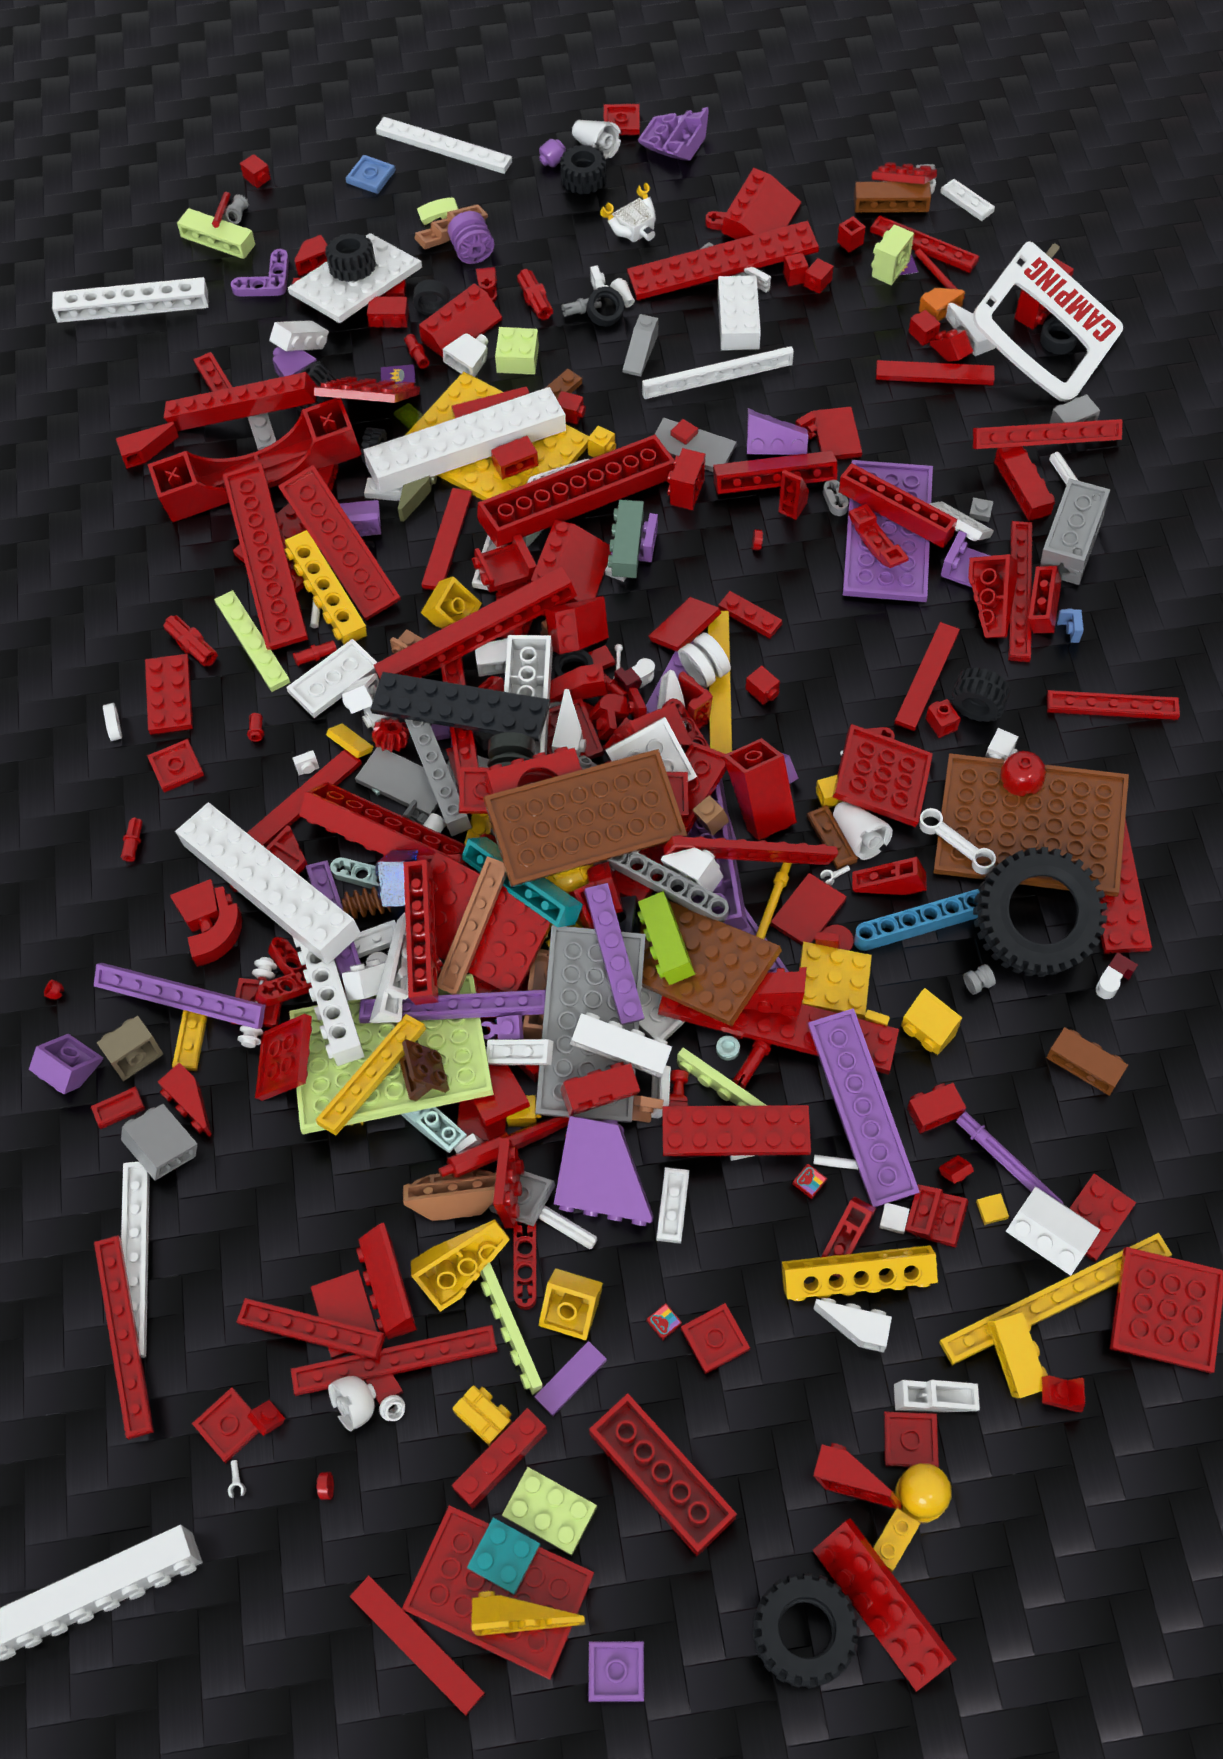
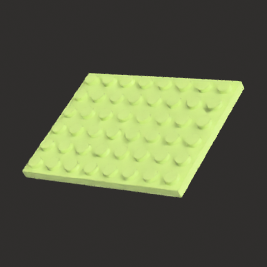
M472 974L466 975L459 994L476 993ZM438 988V995H452ZM376 995L366 999H375ZM361 999L349 1000L348 1005L365 1057L337 1066L334 1058L329 1059L325 1045L329 1044V1040L323 1039L320 1026L324 1024L323 1020L318 1021L314 1007L318 1005L289 1011L290 1020L302 1014L312 1016V1032L309 1043L310 1054L307 1064L308 1076L306 1084L296 1087L302 1135L326 1130L317 1125L315 1119L399 1022L360 1023ZM481 1017L420 1020V1022L425 1024L426 1030L415 1043L440 1053L449 1090L446 1093L432 1088L417 1101L409 1099L399 1061L346 1125L494 1095Z

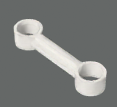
M929 808L921 813L919 826L924 833L939 835L972 860V868L975 872L988 874L992 871L996 862V856L992 850L975 847L943 822L941 812L937 809ZM927 817H934L939 823L935 826H928L923 820ZM981 856L988 857L992 864L981 866L976 862V859Z

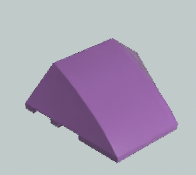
M708 107L702 108V112L692 113V110H689L685 115L676 116L675 113L655 116L638 141L646 148L676 159L691 160L706 138L709 109Z

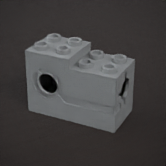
M1069 478L1043 549L1040 566H1057L1061 580L1077 585L1080 584L1104 518L1110 489Z

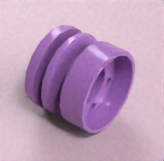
M465 211L451 220L447 229L448 235L454 245L458 258L462 262L475 264L482 262L490 256L494 249V240L480 213Z

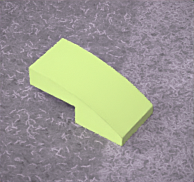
M444 198L422 205L417 210L422 223L427 225L439 217L446 219L447 213L457 210L458 206L454 198Z

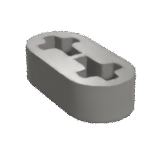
M829 480L824 484L823 496L831 513L836 516H842L847 513L848 498L838 492L840 482Z

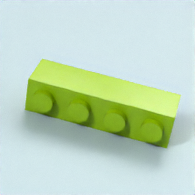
M664 891L638 901L641 911L637 913L642 925L646 924L647 928L643 929L646 934L647 941L653 944L649 948L654 960L658 959L659 964L656 965V969L660 978L665 977L668 984L672 985L695 975L671 904Z

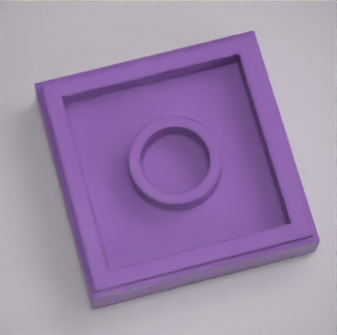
M589 1642V1702H644V1642Z

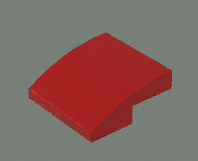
M918 1184L919 1193L914 1196L905 1230L921 1238L956 1248L968 1206V1199L945 1194L942 1189Z

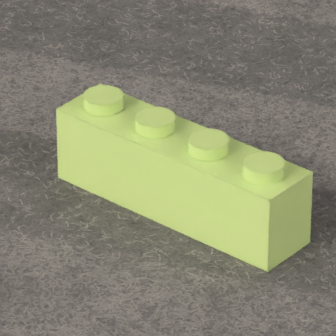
M188 208L177 222L182 238L245 259L255 246L252 230L221 220L218 228H214L212 226L214 217Z

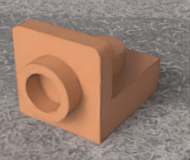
M406 630L399 639L394 637L390 639L392 652L395 654L423 638Z
M634 1096L632 1120L651 1122V1113H653L654 1109H662L664 1100Z

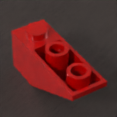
M173 421L116 438L127 469L148 462L179 436Z
M179 1062L158 1081L162 1088L160 1094L168 1102L173 1100L177 1104L175 1109L184 1118L188 1115L193 1120L190 1124L198 1133L204 1131L210 1136L212 1134L200 1086L195 1077Z

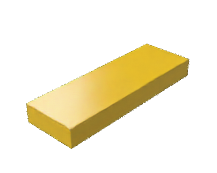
M183 1010L172 1064L173 1068L180 1062L188 1071H197L208 1016Z

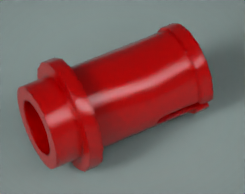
M259 713L249 715L247 736L253 742L261 741L264 737V731L262 730L263 716Z

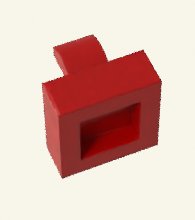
M812 411L796 420L795 425L807 429L808 439L816 436L814 432L817 430L815 425L816 415Z

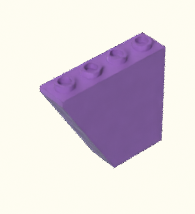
M573 1115L569 1117L554 1200L555 1205H560L559 1210L574 1212V1208L584 1210V1215L598 1217V1213L607 1214V1219L622 1221V1218L632 1219V1224L646 1226L647 1222L651 1223L653 1221V1213L620 1124Z

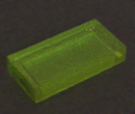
M409 403L394 412V416L409 430L423 416Z

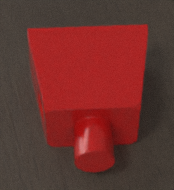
M211 879L170 895L175 907L192 932L201 930L204 933L210 930L218 920L219 906L215 887Z

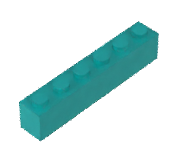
M487 837L468 838L462 854V860L481 873L487 856L503 862L499 847ZM506 875L502 885L507 888L508 893L556 927L575 925L583 906L581 902L545 877L511 887Z

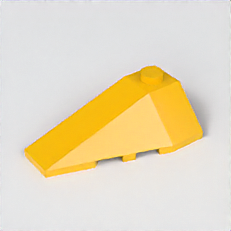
M494 1219L438 1244L411 1260V1276L441 1312L463 1297L468 1286L473 1280H477L483 1268L488 1262H492L509 1241V1237Z

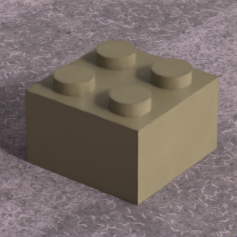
M139 1016L126 1020L121 1027L105 1034L97 1042L123 1081L163 1055V1052Z

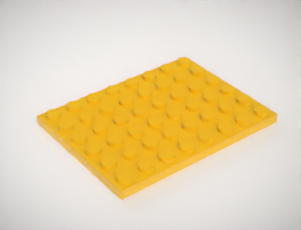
M463 372L406 435L455 419L452 405L503 392ZM566 425V431L532 442L538 452L539 466L503 480L492 463V456L438 474L437 476L463 490L472 491V495L485 500L527 484L529 478L534 475L575 463L587 449V439L589 436Z

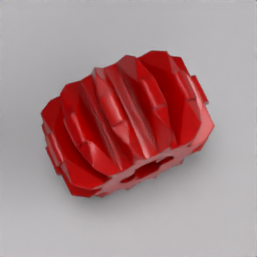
M382 718L380 722L375 723L374 730L372 731L375 747H381L382 751L389 750L392 752L396 750L400 752L401 748H406L409 739V729L406 727V723H400L399 719L392 720L389 718V720H385Z

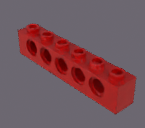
M427 860L404 862L408 995L415 1005L439 1003L433 869Z

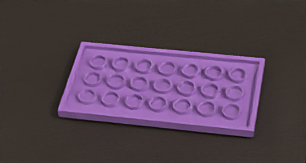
M852 460L854 465L928 504L931 503L933 466ZM849 498L848 513L850 510L862 505ZM873 511L877 516L876 523L893 545L898 544L909 557V561L888 568L877 560L866 547L848 514L843 596L926 602L930 541Z

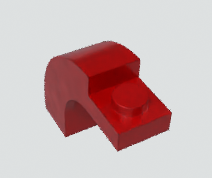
M223 886L214 888L219 906V917L215 925L204 933L187 937L191 956L197 967L214 962L224 956L234 946L241 932V911L237 903L234 904L231 893L227 894Z

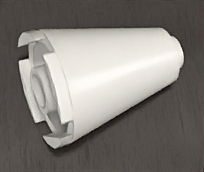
M578 120L573 125V137L582 145H592L593 148H599V151H602L606 158H612L619 149L621 143L619 134H621V130L613 122Z
M839 802L835 806L833 816L857 857L862 860L871 859L881 852L879 848L883 844L888 845L893 832L888 823L866 810L847 802Z

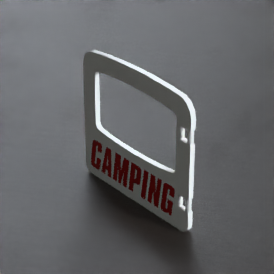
M1026 242L973 313L975 326L1004 356L1056 399L1064 402L1071 401L1078 395L1123 331V325L1120 320L1033 242ZM1019 258L1025 262L1022 267L1016 263ZM1013 285H1017L1041 303L1087 348V354L1067 382L1060 381L1039 365L993 321L992 313ZM990 298L995 302L992 307L986 304Z

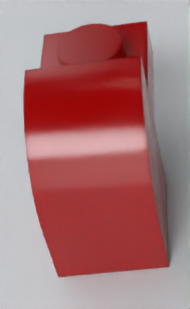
M607 694L591 708L589 719L596 721L599 739L606 741L614 733L613 731L617 729V726L629 716L627 697Z

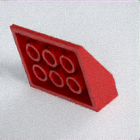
M753 168L724 216L721 233L735 239H740L788 226L800 207L801 201L771 174Z
M554 520L531 582L563 567L577 594V597L563 604L595 598L605 574V569L608 566V556L611 555L610 545L575 524Z

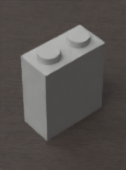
M164 1104L148 1109L144 1115L137 1119H131L122 1126L121 1141L155 1181L196 1157V1141Z

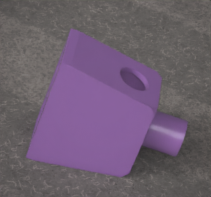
M277 347L273 351L274 357L272 360L279 377L298 374L309 364L316 362V359L304 350L285 351Z

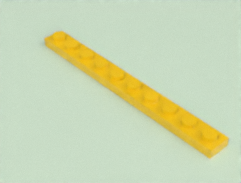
M1159 1233L1129 1247L1167 1257L1172 1256ZM1123 1250L941 1339L939 1343L951 1365L994 1345L987 1324L989 1320L1014 1312H1023V1315L1027 1316L1031 1326L1118 1284Z

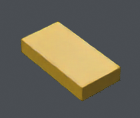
M339 724L327 730L326 735L356 758L372 753L374 746L344 724Z

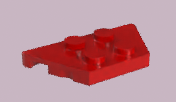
M288 825L266 847L267 850L298 875L308 865ZM230 885L232 891L239 892L232 885Z

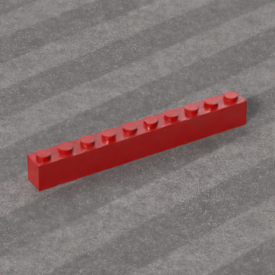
M560 567L373 666L379 678H381L382 672L422 678L544 614L545 608L561 605L577 597L576 591L563 567Z

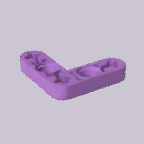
M276 249L271 253L269 277H238L231 281L233 294L239 297L279 296L284 294L287 289L289 268L287 252L283 249ZM278 270H282V271H283L281 274H275V273H274L275 271H278ZM256 285H263L261 288H254Z

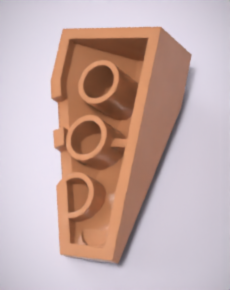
M539 950L529 972L527 991L546 990L549 950ZM544 1014L524 1015V1039L521 1040L542 1039Z

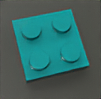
M493 1518L467 1569L515 1595L540 1547V1543Z

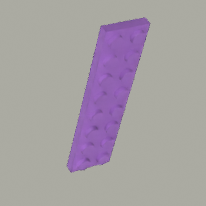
M854 1008L808 1022L813 1042L871 1206L878 1207L919 1193Z

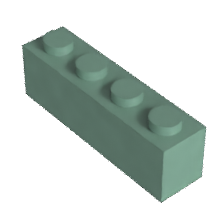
M619 500L618 508H614V521L617 522L612 524V536H615V538L610 540V552H613V554L608 556V568H612L613 577L637 578L644 501Z

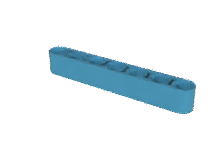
M978 889L863 922L856 928L854 945L862 951L871 950L976 919L978 915H973L974 907H971L968 903H973L977 906L978 903L974 902L980 891ZM947 909H951L955 911V913H949ZM925 916H932L934 919L930 920ZM904 922H910L912 926H907ZM888 928L891 932H884L882 929ZM865 934L868 935L870 938L865 939L862 938L860 935Z

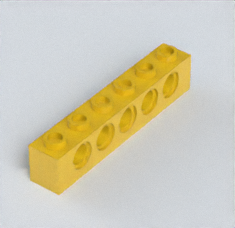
M306 530L286 539V549L284 551L289 561L292 560L295 565L293 566L296 574L303 577V584L307 592H312L314 595V603L317 608L323 610L324 613L322 614L326 623H331L334 628L332 631L337 641L341 640L344 645L351 639L357 641L366 637L365 623L308 531Z
M930 1245L782 1261L784 1292L787 1299L793 1301H802L806 1297L813 1296L828 1298L832 1294L849 1296L859 1291L876 1293L886 1288L902 1290L906 1286L914 1285L917 1287H928L932 1283H938L936 1253ZM910 1265L915 1266L913 1271L909 1273L904 1272L906 1267ZM882 1269H890L888 1274L883 1276L879 1275ZM858 1271H865L861 1278H854ZM840 1274L837 1280H829L831 1275ZM807 1277H815V1280L812 1283H804V1280Z

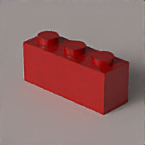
M1057 566L1036 567L1028 618L1033 633H1054L1062 581Z

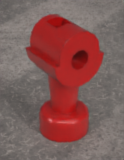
M672 1070L670 1072V1082L674 1086L673 1093L669 1095V1106L688 1105L687 1097L684 1095V1085L688 1083L689 1073L685 1070Z

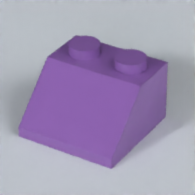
M66 1034L36 1046L29 1070L36 1074L38 1078L53 1086L57 1091L66 1094L81 1087L102 1062L103 1057L70 1034Z

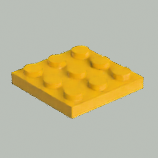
M803 942L799 967H807L802 1004L835 1013L854 1008L857 1018L864 1019L872 955Z

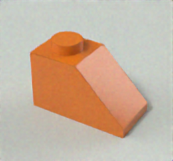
M934 288L922 295L919 312L927 310L937 321H940L946 317L949 303L952 302L959 307L962 306L965 291L960 289Z

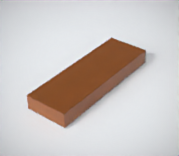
M828 805L807 813V818L821 843L827 846H837L838 855L832 861L835 868L839 870L847 865L856 863L858 858L846 840Z

